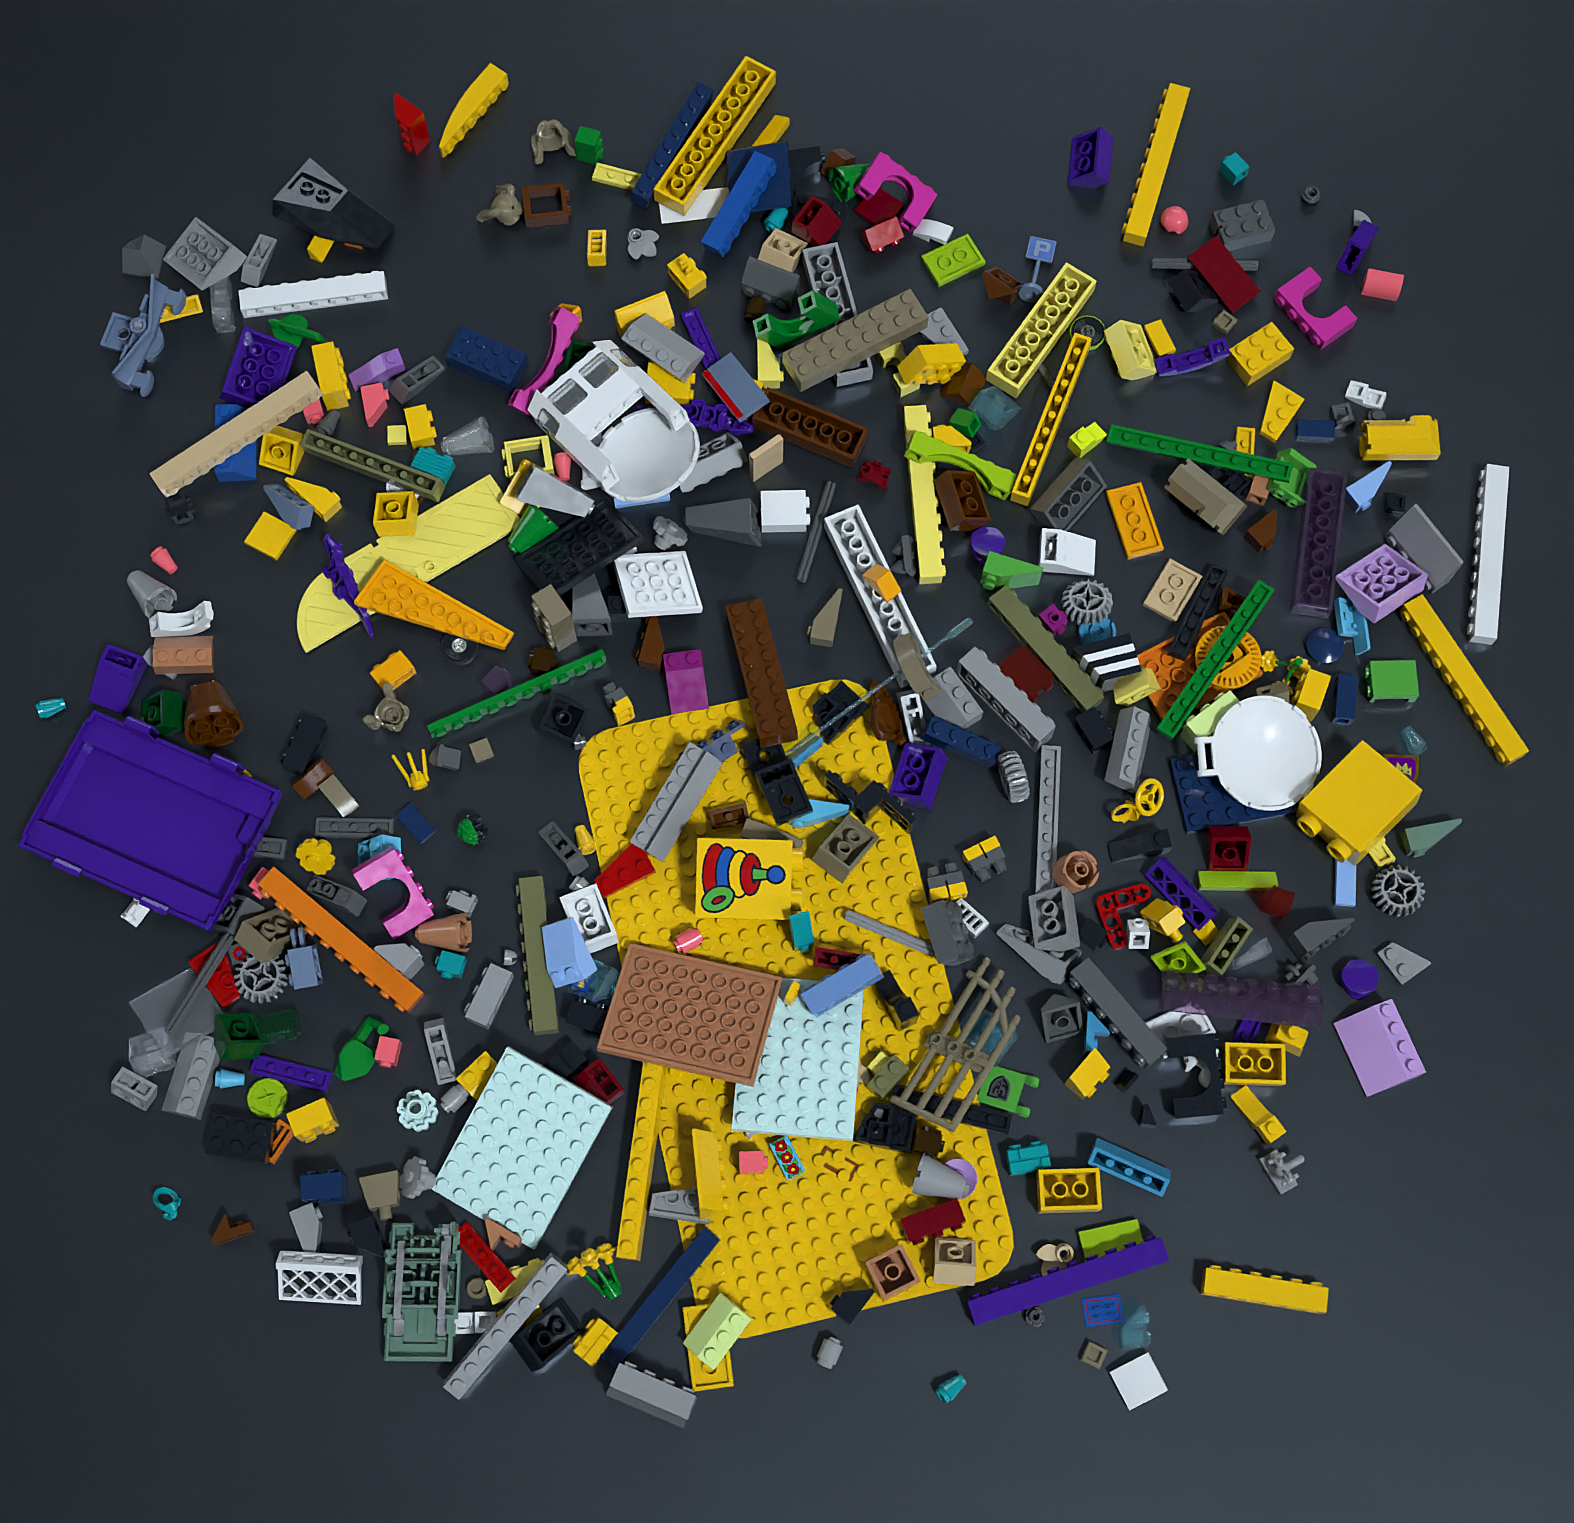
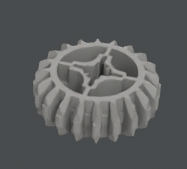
M1089 578L1086 582L1080 579L1079 583L1074 581L1072 586L1068 585L1067 589L1063 592L1061 601L1062 609L1066 616L1070 617L1071 622L1077 620L1078 625L1082 622L1085 626L1088 623L1094 626L1095 621L1101 623L1102 619L1106 620L1108 614L1111 613L1113 605L1112 595L1109 593L1108 587L1104 588L1103 583L1097 584L1096 580L1090 582Z
M1008 751L998 755L999 777L1009 801L1015 803L1028 799L1030 794L1029 783L1019 755L1015 751Z
M1400 864L1395 868L1390 865L1388 870L1383 868L1381 873L1376 875L1377 879H1374L1372 882L1375 887H1372L1371 891L1376 893L1372 896V899H1378L1379 901L1376 903V906L1382 905L1381 911L1383 912L1388 909V915H1392L1395 912L1396 917H1399L1401 913L1403 916H1407L1409 912L1414 913L1416 911L1415 908L1418 909L1421 906L1419 902L1424 901V897L1421 895L1425 893V890L1420 889L1424 886V883L1418 882L1421 877L1413 875L1415 870L1408 872V866L1401 869ZM1390 878V888L1384 891V883L1386 879ZM1396 888H1398V889H1400L1402 892L1399 894V892L1397 893V892L1394 891V890H1395ZM1412 891V899L1410 903H1406V893Z
M246 955L247 961L241 960L239 962L242 968L236 967V971L240 974L234 975V978L239 980L235 983V986L240 987L238 992L244 994L243 997L245 999L250 998V1001L253 1003L257 998L260 1004L263 1003L264 998L267 1002H271L270 996L277 999L276 993L278 991L280 993L284 992L281 986H287V983L283 980L289 978V975L285 974L288 971V968L283 966L285 962L279 960L280 957L277 956L270 961L260 964L257 969H251L260 962L254 956L250 958L249 955ZM270 964L276 968V978L269 975ZM263 973L267 977L259 980L257 976ZM247 976L254 979L253 990L249 989L247 985ZM272 984L270 988L260 991L263 990L265 985Z

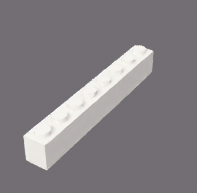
M372 271L365 274L355 273L350 276H336L327 279L318 278L312 281L302 280L297 283H282L274 286L265 285L259 288L249 287L239 290L240 310L244 318L388 299L384 271Z

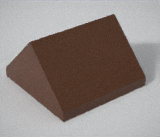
M964 363L961 369L950 377L951 379L945 383L940 396L974 410L987 380L986 376L973 363Z

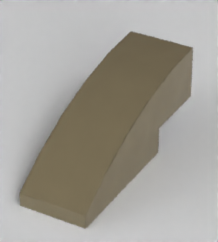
M748 818L740 835L741 839L793 840L792 848H802L804 841L788 833Z

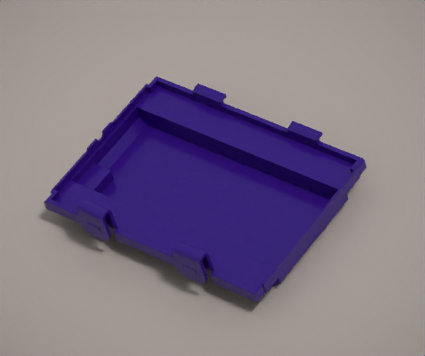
M93 710L89 718H86L24 829L21 835L23 837L18 847L53 862L52 866L76 877L82 875L139 901V905L164 916L168 913L211 932L223 909L229 904L258 848L259 842L264 837V832L271 824L270 820L283 793L246 775L241 777L236 770L243 773L245 771L244 767L227 757L214 753L211 760L206 759L158 737L155 740L150 733L158 735L159 731L153 725L132 716H127L123 723ZM246 845L250 847L245 855Z

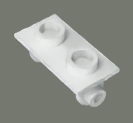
M134 899L120 917L137 928L150 909L139 905V901Z

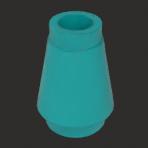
M63 698L39 701L40 703L35 704L40 719L44 717L47 719L66 708Z
M958 1374L938 1385V1389L935 1392L943 1403L952 1402L964 1387L966 1381Z

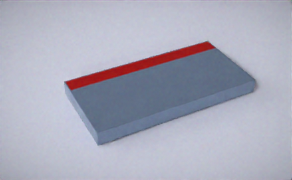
M731 352L701 373L739 423L770 402Z

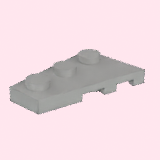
M696 1187L652 1194L649 1216L710 1225V1219L700 1220Z

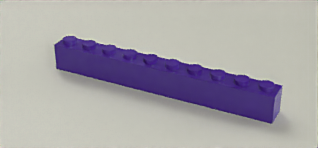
M1155 1235L1143 1238V1243L1136 1244V1241L1124 1245L1125 1249L1117 1251V1248L1106 1250V1255L1098 1257L1097 1254L1086 1257V1262L1079 1264L1078 1260L1067 1263V1268L1059 1270V1267L1047 1270V1275L1040 1277V1274L1037 1273L1028 1276L1029 1281L1021 1283L1020 1280L1008 1283V1288L1001 1289V1286L989 1289L990 1294L984 1296L981 1293L969 1296L970 1300L966 1301L973 1324L976 1326L1168 1262L1170 1260L1161 1237L1156 1238Z

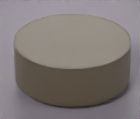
M473 1278L467 1284V1293L470 1297L481 1299L487 1294L488 1289L483 1279Z

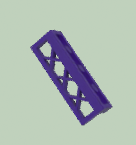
M1166 857L1160 858L1145 873L1146 877L1174 906L1176 905L1182 910L1183 915L1198 931L1219 914ZM1158 867L1163 871V880H1156L1152 875ZM1167 883H1174L1177 886V894H1170L1167 891ZM1180 897H1188L1191 901V908H1183L1180 905ZM1194 911H1201L1206 916L1200 924L1194 919Z

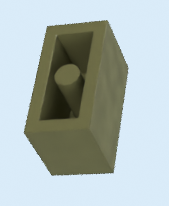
M893 1055L867 1084V1089L882 1101L908 1073L909 1067Z

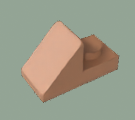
M489 1218L485 1220L492 1251L495 1250L501 1238L504 1239L502 1243L510 1248L514 1246L519 1248L521 1246L522 1238Z

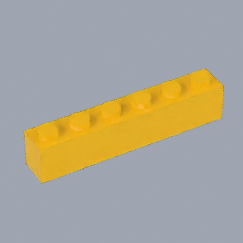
M1209 1265V1268L1203 1269L1200 1294L1324 1314L1327 1312L1329 1288L1323 1287V1283L1310 1282V1285L1302 1284L1303 1280L1291 1278L1290 1281H1284L1281 1276L1270 1275V1278L1262 1277V1273L1250 1272L1248 1275L1242 1274V1270L1230 1268L1229 1271H1223L1220 1266Z

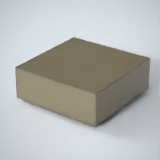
M1223 309L1212 322V325L1226 335L1238 320Z
M487 738L469 744L476 763L494 757Z
M1088 1341L1080 1361L1099 1370L1108 1350Z

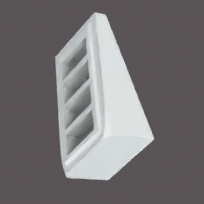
M960 898L956 903L964 907L962 909L963 914L966 911L969 912L963 918V922L968 928V933L975 939L988 927L989 922L966 901ZM973 916L974 919L968 924L966 921ZM977 921L980 923L975 929L972 928Z

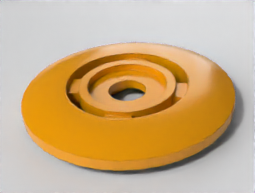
M1227 626L1212 628L1200 638L1195 649L1197 669ZM1248 632L1245 633L1238 644L1243 649L1245 656H1243L1241 649L1237 646L1232 652L1233 661L1224 664L1220 670L1221 673L1217 674L1211 683L1212 685L1224 689H1236L1245 686L1255 678L1261 666V651L1256 640Z

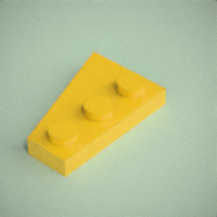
M1273 380L1259 434L1276 443L1305 399Z

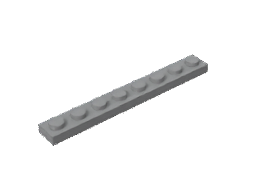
M1041 746L1035 894L1056 888V881L1052 878V872L1057 861L1061 746Z

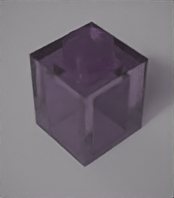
M496 665L481 680L482 687L492 696L500 694L512 684L511 674L505 668L500 669Z

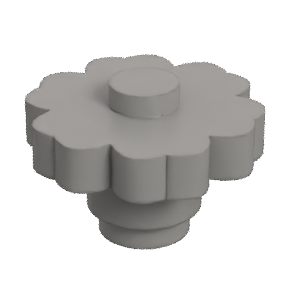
M659 516L654 520L653 528L657 532L654 544L658 548L666 550L672 544L683 546L688 540L686 538L688 535L670 519Z
M414 1156L413 1159H408L400 1176L399 1187L402 1189V1195L414 1199L415 1196H420L423 1190L426 1191L433 1188L436 1177L435 1174L429 1171L425 1159Z

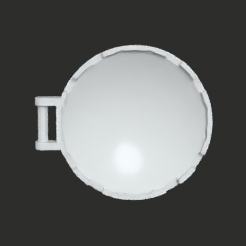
M657 408L643 409L621 419L622 422L614 428L611 426L602 436L603 440L597 448L613 463L620 479L605 492L618 500L626 502L650 501L664 496L677 488L692 472L700 451L699 436L694 425L688 421L675 432L670 427L668 419ZM582 469L583 480H581V488L589 490L600 487Z
M1254 696L1242 700L1228 709L1219 720L1213 736L1194 738V744L1197 745L1199 765L1197 774L1198 777L1217 776L1222 786L1233 798L1250 808L1263 811L1284 809L1296 804L1313 788L1321 768L1322 753L1320 740L1314 726H1311L1306 718L1307 716L1298 707L1292 706L1285 702L1284 699L1278 697ZM1204 744H1210L1213 769L1207 770Z

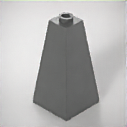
M750 498L685 508L686 515L683 516V521L691 532L758 547L762 546L760 511Z
M595 574L573 587L572 618L576 636L613 635L611 618Z

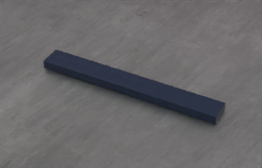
M706 1227L701 1230L600 1356L615 1371L619 1363L622 1364L721 1241Z

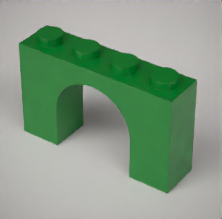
M812 290L798 298L801 314L804 316L793 320H780L767 313L753 321L756 337L778 349H782L840 320L837 305L835 302Z

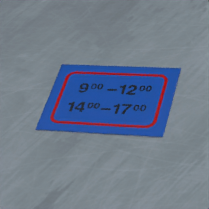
M1120 1293L1082 1299L1086 1328L1124 1323Z

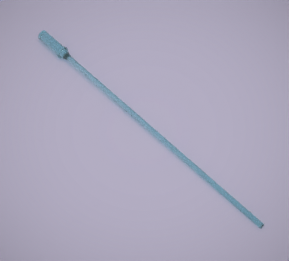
M968 617L949 630L944 638L923 652L921 657L926 656L947 639L955 638L956 635L973 624L972 620ZM902 669L894 673L888 679L883 681L877 687L872 689L862 698L857 700L851 706L846 708L844 711L835 716L833 719L824 724L822 727H820L818 730L809 735L807 738H805L803 741L798 743L796 746H794L786 753L788 755L793 753L795 750H797L810 739L815 737L821 731L826 729L828 726H830L836 720H838L847 712L852 710L858 704L863 702L873 693H875L884 685L893 680L895 677L900 675L903 672Z

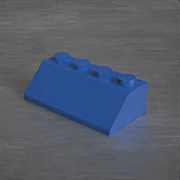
M236 404L215 405V430L249 408ZM257 440L243 447L238 453L226 458L223 463L215 466V474L219 482L257 480Z

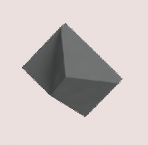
M146 235L131 240L122 247L123 274L150 278L151 274H154V278L159 279L167 247Z
M1053 994L1041 1009L1045 1042L1050 1043L1083 1034L1079 1000Z

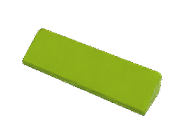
M1198 871V890L1277 891L1278 889L1276 872Z

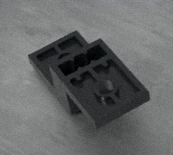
M757 738L740 745L762 798L765 797L777 826L813 813V808L792 759L787 758L782 744L760 749ZM763 752H768L771 758L765 761L760 758V755ZM789 796L793 799V803L785 805L782 799Z
M829 770L824 775L823 787L842 804L849 805V811L864 825L881 809L906 833L910 834L914 830L916 824L914 812L909 808L905 809L901 805L899 798L895 795L891 796L881 782L877 783L873 780L857 796L856 790L850 785H845L838 773H832Z

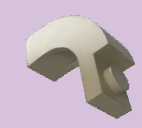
M909 632L893 640L898 662L914 692L920 694L924 701L941 694V688L928 672L920 654L919 644Z

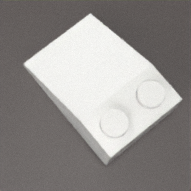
M597 884L559 897L566 917L574 918L590 953L619 943Z

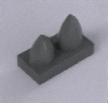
M909 535L901 536L902 541L897 543L891 552L898 556H904V558L895 562L890 570L899 574L908 573L911 577L917 576L918 567L915 541Z

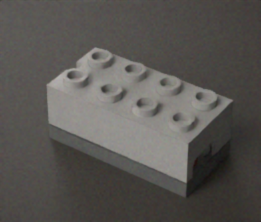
M625 1361L624 1365L619 1363L606 1395L685 1429L687 1420L697 1400L694 1390L685 1386L679 1389L675 1387V1382L666 1378L660 1381L656 1379L657 1375L645 1369L643 1373L637 1371L638 1367Z

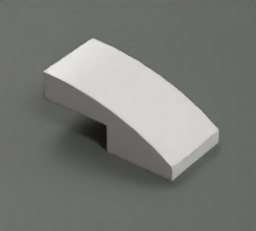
M922 219L919 226L914 230L913 235L928 242L932 239L946 245L953 232V227L937 221Z
M1351 380L1345 398L1364 407L1381 410L1386 399V392L1370 389L1369 384Z
M496 1312L458 1313L459 1319H455L454 1323L456 1324V1334H483L496 1319Z

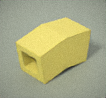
M881 1051L867 1066L868 1071L875 1076L891 1057L884 1051Z

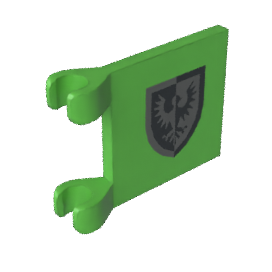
M994 1065L980 1088L977 1101L1028 1118L1030 1109L1018 1106V1101L1023 1085L1026 1084L1037 1088L1039 1078Z

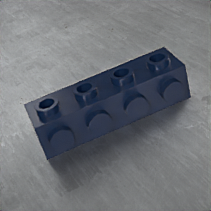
M931 717L926 722L920 737L921 740L988 769L996 764L1002 748L997 745V742L980 738V735L975 732L964 731L959 725L948 724L941 717Z

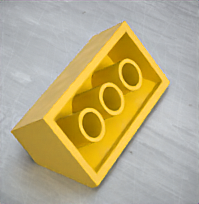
M692 1129L700 1220L724 1218V1211H728L727 1198H723L722 1191H726L725 1178L721 1179L720 1171H724L723 1159L718 1157V1152H722L721 1140H717L716 1133Z

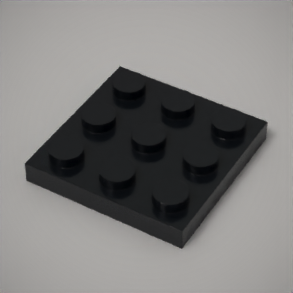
M797 191L784 232L808 243V247H815L792 233V221L812 196L811 194ZM815 196L827 203L841 220L842 224L827 244L838 242L847 213L848 203Z

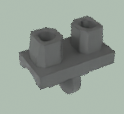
M1296 963L1294 967L1288 964L1285 967L1287 974L1284 976L1287 982L1281 989L1286 993H1290L1295 998H1301L1306 993L1301 984L1305 981L1307 985H1313L1319 979L1314 972L1316 967L1313 964H1310V966L1303 964L1301 966L1299 963Z

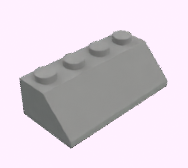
M644 314L633 322L621 338L626 345L682 383L687 381L705 355L703 351L648 314Z
M727 432L700 445L695 467L677 488L682 493L690 492L694 487L706 484L716 476L725 475L732 468L741 467L743 463L748 461L741 442L730 432Z
M1135 706L1120 710L1105 776L1106 782L1133 794L1136 793L1151 727V719L1148 712Z
M186 1033L161 1109L162 1111L201 1120L220 1061L214 1046L213 1037Z

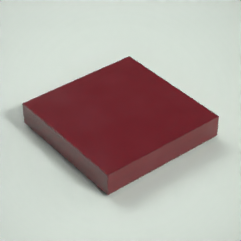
M879 187L869 201L866 199L862 200L855 208L854 213L871 225H875L890 217H896L904 208V204Z

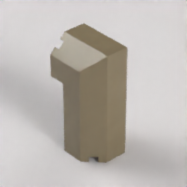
M1187 459V464L1184 465L1182 463L1176 468L1168 479L1170 485H1165L1164 488L1224 535L1247 508V505L1190 459Z

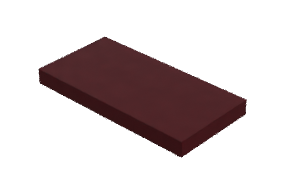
M1217 236L1187 258L1230 314L1237 311L1261 292Z

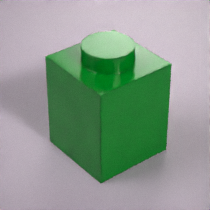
M961 408L956 410L949 421L953 428L963 436L973 438L982 425L976 412Z

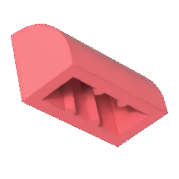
M1368 268L1363 278L1361 295L1397 301L1404 275Z

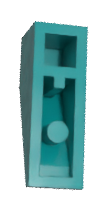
M809 911L790 915L788 930L795 952L800 950V953L811 950V947L814 946V937Z

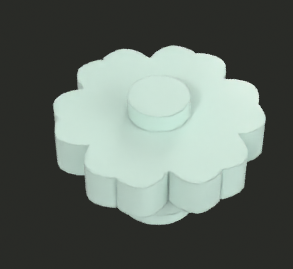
M415 1090L414 1092L407 1093V1099L399 1101V1106L397 1107V1112L400 1114L399 1121L406 1129L413 1128L416 1132L427 1130L429 1123L436 1122L439 1111L435 1107L437 1102L430 1093L422 1094L421 1091Z

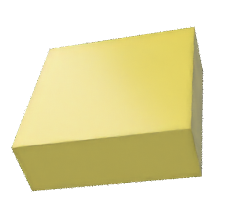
M406 425L387 426L388 445H407Z

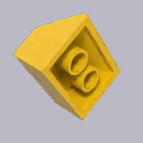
M665 291L614 311L616 328L621 338L630 325L644 314H648L669 329L675 326L674 315Z

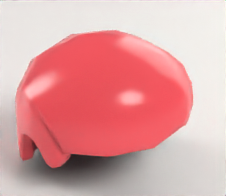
M1171 206L1165 209L1160 217L1161 225L1167 232L1173 231L1181 234L1187 229L1189 224L1186 211L1179 206Z

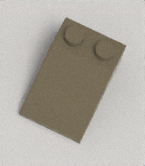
M848 814L818 848L812 861L843 883L879 839V836Z
M279 908L243 921L234 940L262 964L276 958L292 945L290 929L295 928L299 940L298 928L303 927L304 929L305 927L300 922L296 924L289 917L290 914L286 910L282 912Z

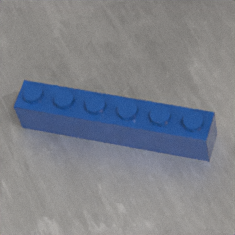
M754 151L701 240L706 250L721 257H724L725 253L730 250L731 243L739 235L741 226L748 220L750 211L757 205L759 196L766 190L768 181L776 173L777 166L772 158Z

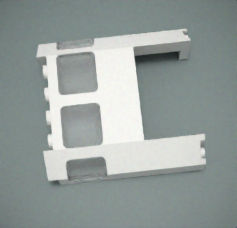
M611 340L593 342L595 348L589 351L579 362H576L565 374H562L551 386H548L544 392L540 393L536 389L528 407V411L532 414L536 424L605 491L609 490L620 479L613 463L591 440L642 396L668 419L670 427L675 432L689 421L686 410Z

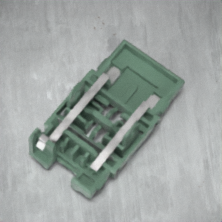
M456 1222L438 1224V1227L434 1228L436 1235H414L413 1223H392L391 1231H389V1244L391 1245L390 1249H386L388 1257L385 1258L382 1308V1318L386 1319V1323H384V1361L453 1362V1337L456 1335V1324L454 1323L455 1319H459L462 1251L458 1250V1245H460L459 1224ZM417 1264H422L421 1281H417L416 1272L403 1269H417ZM426 1264H431V1269H440L432 1271L431 1281H425ZM447 1269H457V1273L454 1271H447ZM417 1287H420V1305H415V1300H402L415 1299ZM425 1287H430V1297L432 1299H438L429 1300V1305H424ZM388 1293L389 1297L394 1298V1300H387Z

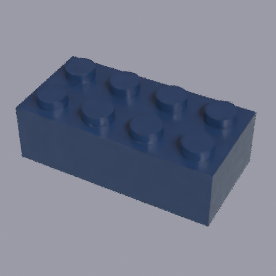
M462 325L445 354L448 366L511 394L529 364L527 354Z

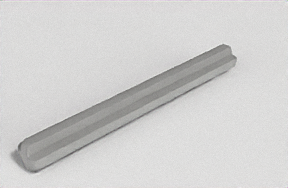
M847 910L844 916L846 921L929 956L935 954L932 944L851 910Z

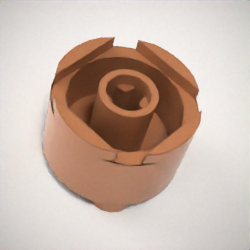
M1086 851L1071 852L1056 861L1052 878L1059 887L1064 885L1071 894L1080 892L1096 883L1099 876V871L1097 872L1096 867L1097 862Z

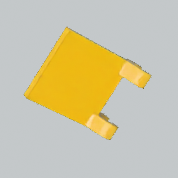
M526 459L521 461L516 474L499 503L523 516L529 504L518 501L514 494L532 464Z

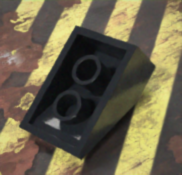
M561 1297L519 1328L509 1341L531 1372L543 1368L586 1330Z

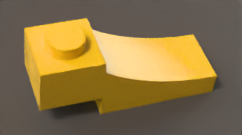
M1247 1085L1229 1097L1252 1129H1256L1267 1145L1287 1132L1278 1119L1255 1097Z

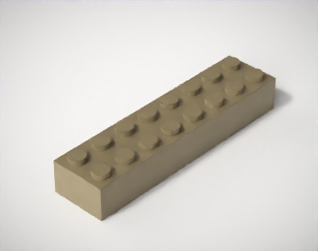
M908 289L783 352L782 363L799 391L802 392L926 329L929 317L912 290Z

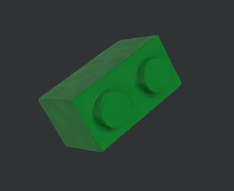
M580 126L575 138L577 160L596 165L599 159L603 158L605 151L602 148L603 139H601V131Z

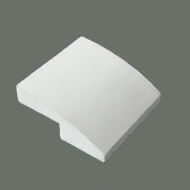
M1149 1352L1110 1372L1129 1410L1168 1391Z

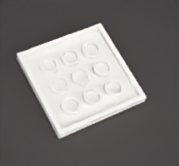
M685 551L627 554L613 561L628 618L702 613L703 607Z

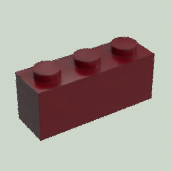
M816 942L813 966L839 970L840 967L846 964L851 965L856 962V958L862 954H870L875 959V952Z
M958 1198L901 1218L899 1222L907 1244L913 1243V1246L925 1242L924 1238L932 1236V1239L944 1235L943 1231L951 1229V1232L962 1229V1224H965L966 1219Z

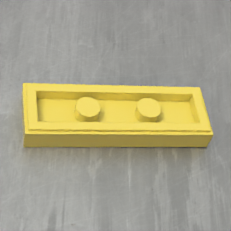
M597 163L592 181L632 191L642 174Z

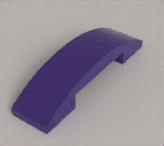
M1224 337L1208 342V346L1176 356L1169 354L1154 360L1159 376H1171L1194 371L1216 363L1229 356L1230 351Z

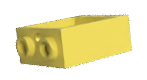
M548 435L504 442L505 449H502L503 460H507V466H504L505 475L510 477V481L516 474L513 469L511 453L543 448L545 468L543 469L554 474Z

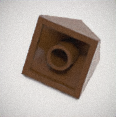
M997 266L983 273L988 298H998L1010 306L1018 297L1019 289L1023 283Z

